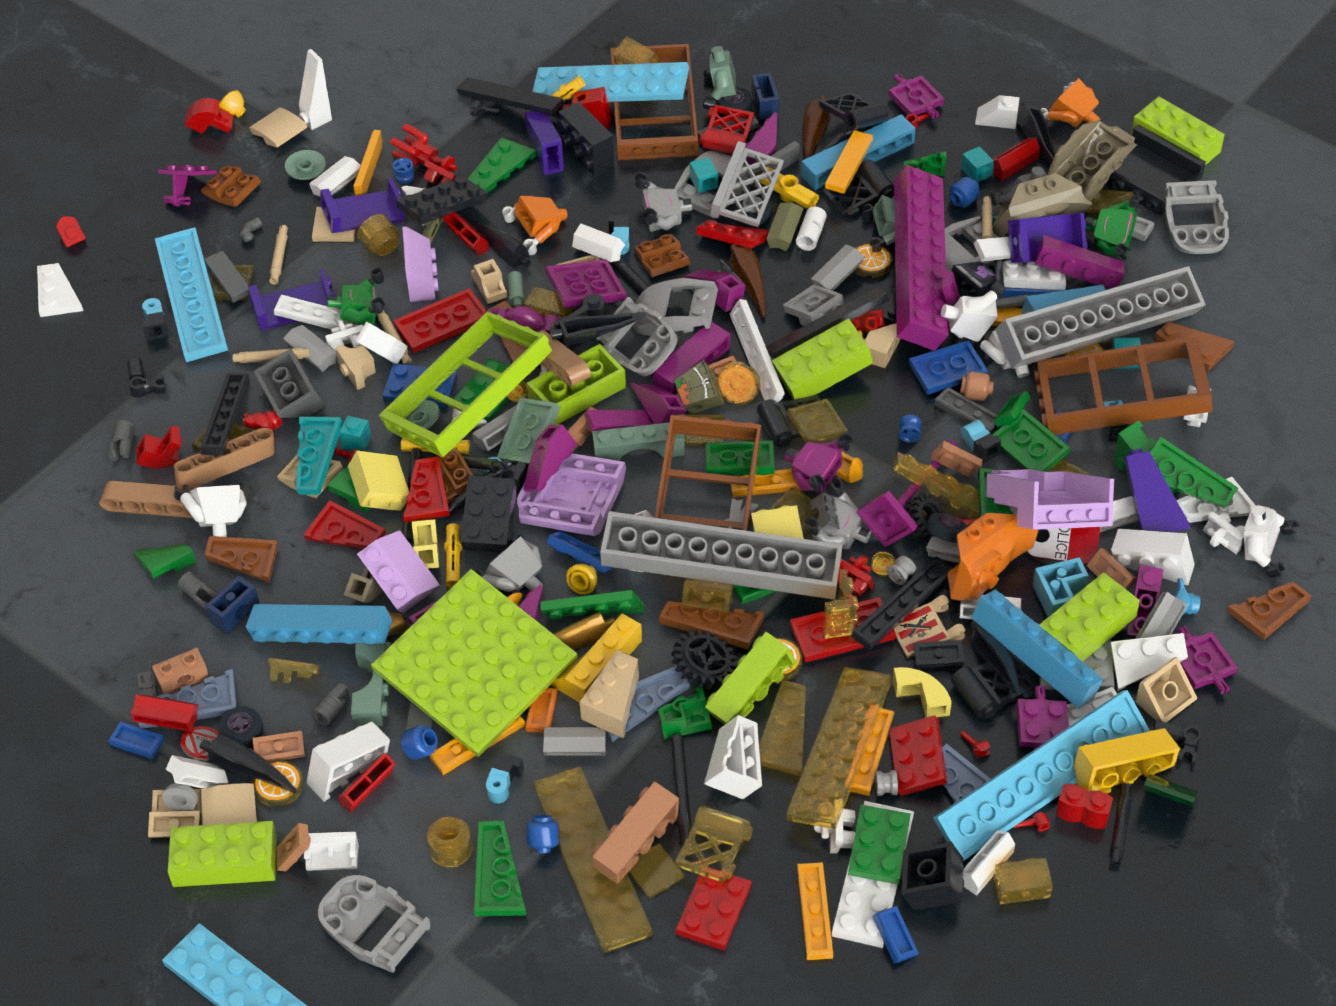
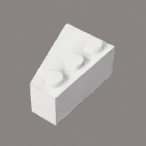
M738 715L719 729L704 782L705 785L744 799L762 786L758 727L756 722Z

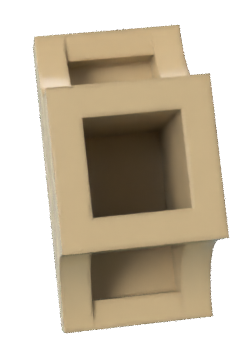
M494 259L474 265V270H471V276L487 304L507 298L502 274Z
M344 345L336 347L337 360L342 374L345 377H349L357 390L365 387V379L376 373L374 359L363 345L356 348H347Z

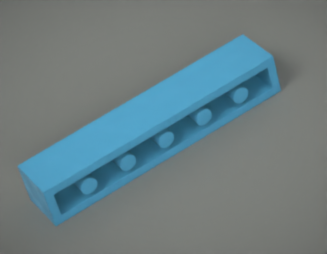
M899 115L863 132L873 135V141L861 163L866 160L876 162L914 144L916 128L903 115ZM848 140L840 142L802 161L801 176L814 190L825 186Z
M996 589L980 598L971 617L976 623L993 635L1077 708L1084 706L1094 699L1104 679L1092 668L1088 667L1074 653L1065 648L1056 638L1047 633L1039 624L1024 614L1021 609L1017 608Z
M254 604L246 628L253 640L258 642L385 644L392 619L385 606Z

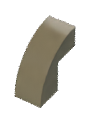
M365 566L362 576L351 573L344 595L364 603H369L375 600L383 589Z

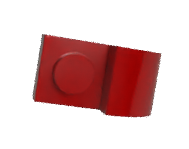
M203 98L195 101L186 111L185 126L203 134L211 124L228 133L232 129L233 115L219 108V100Z
M171 425L162 439L145 434L136 447V464L159 469L171 467L178 462L179 449L182 445L180 428Z

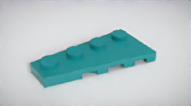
M299 416L300 431L298 432V439L300 445L297 454L299 465L297 466L296 490L299 495H320L343 421L341 417Z

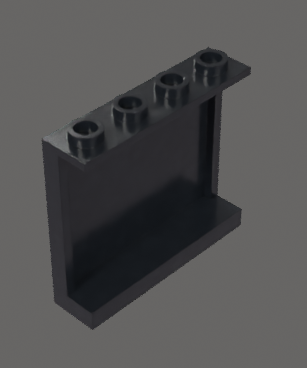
M1137 125L1133 128L1132 136L1135 137L1134 143L1137 145L1126 156L1122 165L1109 175L1105 185L1129 199L1133 195L1144 198L1138 204L1161 216L1165 212L1166 183L1198 181L1203 177L1206 161L1146 128Z

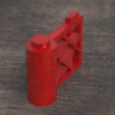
M715 105L714 108L710 107L708 118L711 119L706 131L701 132L699 144H703V149L733 155L738 141L746 143L754 112ZM717 113H723L727 116L721 118ZM742 117L747 118L748 120L740 122L737 118ZM733 121L735 124L728 126L726 122ZM721 125L723 129L719 130L713 127ZM740 129L744 134L735 133L734 131Z

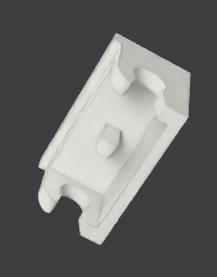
M356 832L308 833L311 837V843L308 850L304 852L306 871L357 869L359 844Z

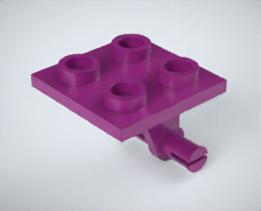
M167 165V169H158L159 174H173V196L165 195L163 199L169 200H163V202L173 206L190 205L191 201H184L191 200L190 197H183L188 175L217 174V170H208V166H196L195 169L193 165H180V168L179 165Z

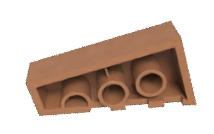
M655 781L649 788L645 787L638 797L639 801L635 806L630 805L627 808L621 823L613 825L607 834L608 838L603 844L599 843L592 852V867L616 884L637 863L639 859L637 855L639 853L642 855L647 853L651 848L654 837L656 836L660 839L666 832L665 828L670 822L673 825L678 819L679 798Z

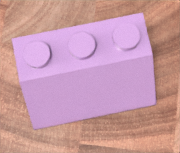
M402 227L405 270L410 302L435 300V291H439L438 278H434L437 275V265L432 263L433 260H436L435 248H431L430 239L408 227Z
M400 530L375 540L357 554L393 605L402 614L440 587L438 581Z

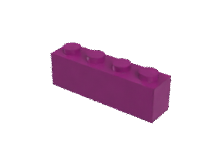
M1046 235L1043 236L1036 252L1037 265L1095 285H1103L1107 289L1119 287L1124 276V262Z
M711 322L709 329H705V326L701 327L693 337L687 339L678 350L673 351L663 364L653 372V384L673 394L678 393L675 380L703 360L708 365L713 364L730 349V333Z

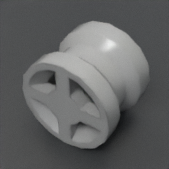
M899 556L895 560V564H891L887 568L889 578L898 585H904L908 581V577L913 576L917 571L915 564L906 556Z
M890 770L889 773L875 771L877 796H882L884 793L898 794L896 770Z

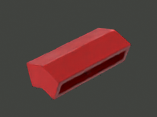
M1027 138L992 159L994 161L993 174L1002 181L1038 160L1040 147L1037 139Z
M457 212L444 216L443 220L448 224V228L477 256L489 251L488 241ZM470 237L475 240L474 243L469 239Z
M138 694L135 695L134 706L130 714L133 722L192 732L199 704Z
M387 753L380 754L338 796L341 806L352 813L393 772V766L396 763ZM381 767H384L373 780L370 779ZM362 786H365V788L352 800L351 797Z

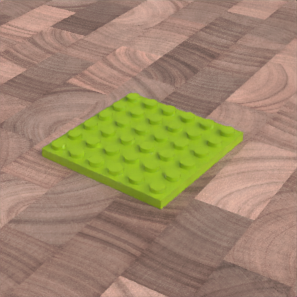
M470 569L373 662L371 667L372 670L479 757L577 659V653Z

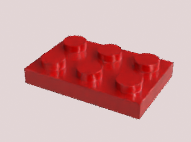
M936 715L889 728L894 770L897 773L898 793L900 796L948 783L939 720Z
M704 865L677 925L676 934L725 951L752 887V881Z

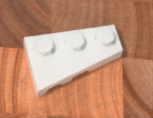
M59 263L37 266L40 317L83 311L82 305Z
M1233 477L1226 480L1237 486L1238 490L1225 508L1189 495L1177 500L1189 523L1207 521L1208 515L1212 512L1217 515L1224 512L1230 518L1248 516L1251 508L1256 505Z
M1184 633L1110 643L1118 691L1136 681L1145 679L1173 657H1178L1180 662L1188 657Z

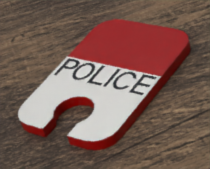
M1100 527L1045 529L1049 533V539L1044 543L1035 540L1034 547L1027 551L1034 558L1061 562L1080 557L1083 565H1088L1098 552Z

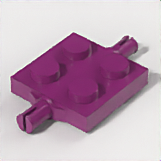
M900 73L894 76V80L898 85L889 89L888 96L907 115L915 114L918 116L922 113H928L932 119L939 116V112L934 108L944 104V97L922 75L908 80L904 79Z
M1186 626L1180 627L1177 632L1179 634L1184 633L1188 655L1187 659L1181 661L1180 664L1191 686L1195 690L1207 684H1215L1221 694L1227 693L1230 687L1223 678L1236 673L1238 668L1213 632L1192 636Z
M1040 686L1035 687L1036 699H1018L1016 709L1019 747H1032L1036 749L1069 727L1067 701H1050L1046 699L1044 686H1041V688Z

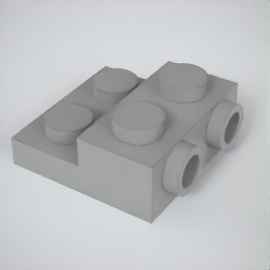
M813 284L783 304L785 312L799 317L800 325L805 326L845 304L842 294Z

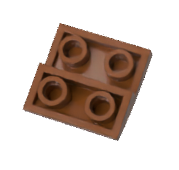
M225 166L220 169V172L213 179L207 182V185L201 191L204 195L215 201L237 207L261 181L256 175L243 174L240 167Z
M665 234L658 239L644 241L640 245L634 246L638 259L651 277L690 265L689 257L681 250L680 242L672 234Z
M457 448L447 453L444 457H438L448 505L453 502L452 499H455L467 489L468 476H474Z

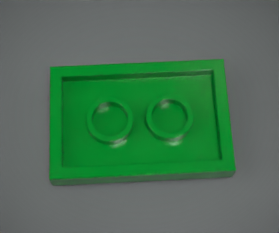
M488 358L483 366L501 374L509 367L491 358ZM476 372L455 396L454 400L470 405L495 379ZM526 377L519 383L520 385L525 382ZM507 395L483 419L491 422L509 401V396Z
M1024 409L1021 410L1015 420L1004 424L992 434V436L997 435L1001 440L1000 449L1023 469L1048 472L1071 452L1069 446Z
M773 440L760 441L756 475L775 474ZM754 442L706 443V473L729 476L750 475Z
M860 805L848 875L899 885L911 813Z

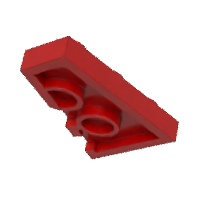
M707 220L705 223L697 226L696 234L751 249L767 241L766 238L770 230L722 224L713 220Z
M438 457L415 461L411 488L403 516L404 523L449 516Z

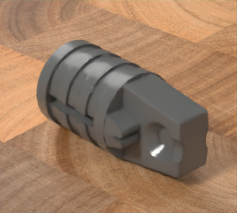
M339 683L331 692L324 695L311 711V716L317 723L323 726L330 724L346 704L345 699L349 695L348 687Z

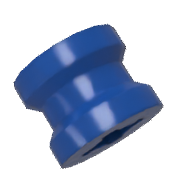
M399 158L394 161L395 180L401 184L413 181L415 176L413 162L408 158Z
M915 415L901 417L899 420V438L909 443L918 441L921 438V419Z

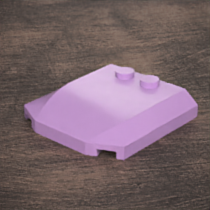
M572 453L559 466L558 472L552 475L546 482L547 485L543 490L539 492H525L523 485L517 497L520 523L591 536L600 534L607 520L608 512L611 511L624 483L625 462Z

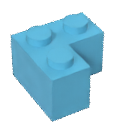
M1080 557L1035 568L1033 587L1047 617L1051 616L1073 598V595H1076L1087 586L1089 575Z

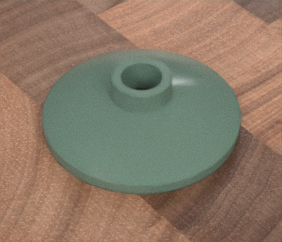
M313 150L295 152L285 162L287 174L299 180L317 177L324 171L326 166L323 155Z
M424 400L405 419L428 429L438 419L440 409L435 402Z

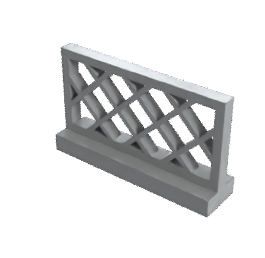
M738 141L712 203L710 216L718 218L719 215L759 227L784 160L745 148L746 143ZM747 156L755 158L757 163L749 165L746 161ZM774 164L777 165V169L768 172L765 165ZM761 167L764 174L755 176L752 170ZM748 172L751 178L742 181L739 175ZM767 178L770 185L762 187L759 180ZM755 183L758 189L749 192L745 185ZM741 187L745 194L736 197L733 190ZM761 194L764 201L755 203L752 196ZM748 198L751 205L743 208L739 201ZM735 203L739 210L730 211L726 209V206ZM755 210L758 216L754 219L748 217L745 212Z

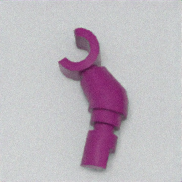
M516 306L511 309L491 308V313L499 314L509 321L513 320L521 326H528L534 331L539 329V331L544 330L550 333V328L554 326L556 321L561 319L556 315H545L543 317L532 308L526 306Z

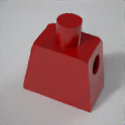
M605 87L574 93L572 104L563 105V109L580 102L606 129L610 128L612 113Z

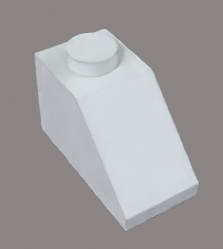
M999 95L980 106L977 110L975 125L1015 129L1019 97Z
M368 322L365 323L356 339L363 346L396 364L399 363L408 347Z

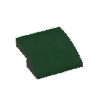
M1149 774L1144 784V790L1193 807L1199 794L1197 790Z

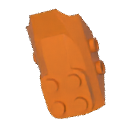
M986 513L957 534L960 563L947 574L951 599H966L971 602L978 600L987 589L994 588L999 580L998 574L1007 567L1009 562L1034 547L1038 530L1018 527L1015 514Z

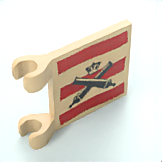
M941 595L932 602L916 608L894 628L896 639L907 658L914 656V643L952 641L965 638V628L962 624H956L946 631L936 612L947 611L949 608L948 599L945 595Z

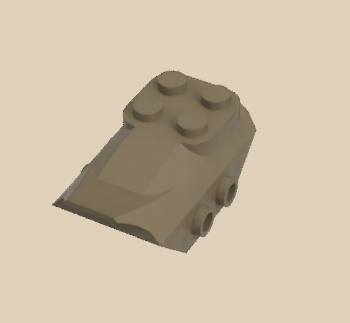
M1099 120L1083 124L1071 134L1070 139L1065 145L1059 147L1047 175L1056 173L1082 186L1083 195L1091 201L1108 181L1109 175L1122 165L1126 156L1137 145L1134 143L1135 137L1117 126H1107Z
M1056 173L1019 183L1010 204L1001 205L993 224V230L1001 237H1009L1008 220L1085 213L1092 205V202L1083 195L1082 186Z

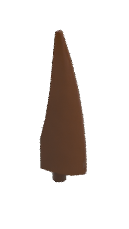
M821 96L820 99L809 102L805 107L802 128V144L805 159L814 155L821 136L828 126L831 113L819 107L820 100L828 99L826 96Z
M733 244L730 247L732 254L729 263L733 272L746 285L745 290L751 297L761 317L764 318L766 310L765 288L756 253L750 248H739L738 245Z

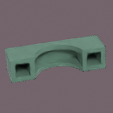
M669 423L592 431L594 456L620 461L630 451L650 449L658 452L664 458ZM676 434L672 457L684 456V434Z
M387 639L385 644L356 643L355 654L358 667L368 670L373 676L366 687L352 693L351 716L354 727L363 726L370 722H373L376 726H383L384 716H388V702H385V696H389V683L372 670L371 664L391 646V642H387Z

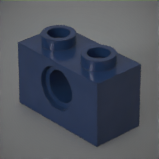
M238 575L205 607L210 623L227 634L252 611L254 604L260 603L256 587Z

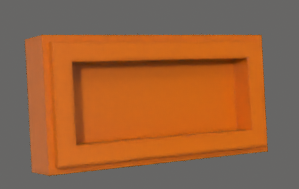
M547 688L530 705L525 726L527 732L544 733V727L552 726L558 689Z

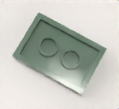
M519 398L497 458L501 461L507 458L509 463L517 464L520 461L527 463V466H529L536 439L548 425H554L560 406L553 402Z

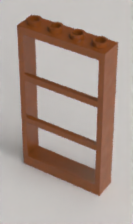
M689 44L611 48V65L687 62L689 65L687 86H685L684 93L688 95L689 115L620 119L619 101L614 102L618 160L698 156V133ZM690 122L691 136L621 139V126Z
M1197 337L1037 361L1038 370H1034L1035 382L1040 383L1036 385L1038 398L1043 397V399H1039L1040 412H1045L1041 414L1042 424L1048 427V430L1054 435L1132 424L1137 421L1145 422L1213 412L1212 395ZM1189 357L1197 393L1154 399L1146 363ZM1140 365L1147 401L1104 407L1097 371ZM1090 372L1097 408L1054 414L1048 378Z
M683 414L671 415L655 518L723 528L731 526L732 529L748 531L761 440V425L754 422H734L729 419L712 420L708 417L694 418ZM676 434L754 442L749 478L670 469ZM669 477L748 486L743 522L663 514Z

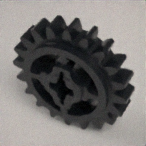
M700 629L697 630L696 634L690 630L687 635L682 634L679 640L677 639L671 655L674 657L671 662L677 665L676 672L683 673L681 679H690L689 685L695 682L698 683L699 689L703 685H706L708 690H711L713 685L720 689L724 678L728 674H732L736 669L737 664L734 662L737 657L730 655L733 648L725 647L726 640L721 642L718 640L719 635L710 636V631L703 635Z

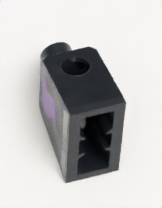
M979 261L955 264L951 269L958 292L962 296H984L996 282L995 269L990 270Z

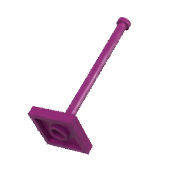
M953 440L947 441L948 443L958 447L956 442H954ZM933 460L898 500L888 490L856 511L884 547L910 534L918 527L903 507L941 465L939 462Z

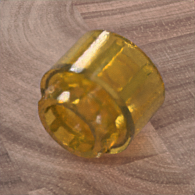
M385 214L371 216L362 223L357 232L358 238L371 254L386 256L393 252L399 243V231Z
M447 816L436 820L429 827L427 842L430 856L434 862L444 867H455L461 865L470 857L473 846L470 829L465 821L458 817Z

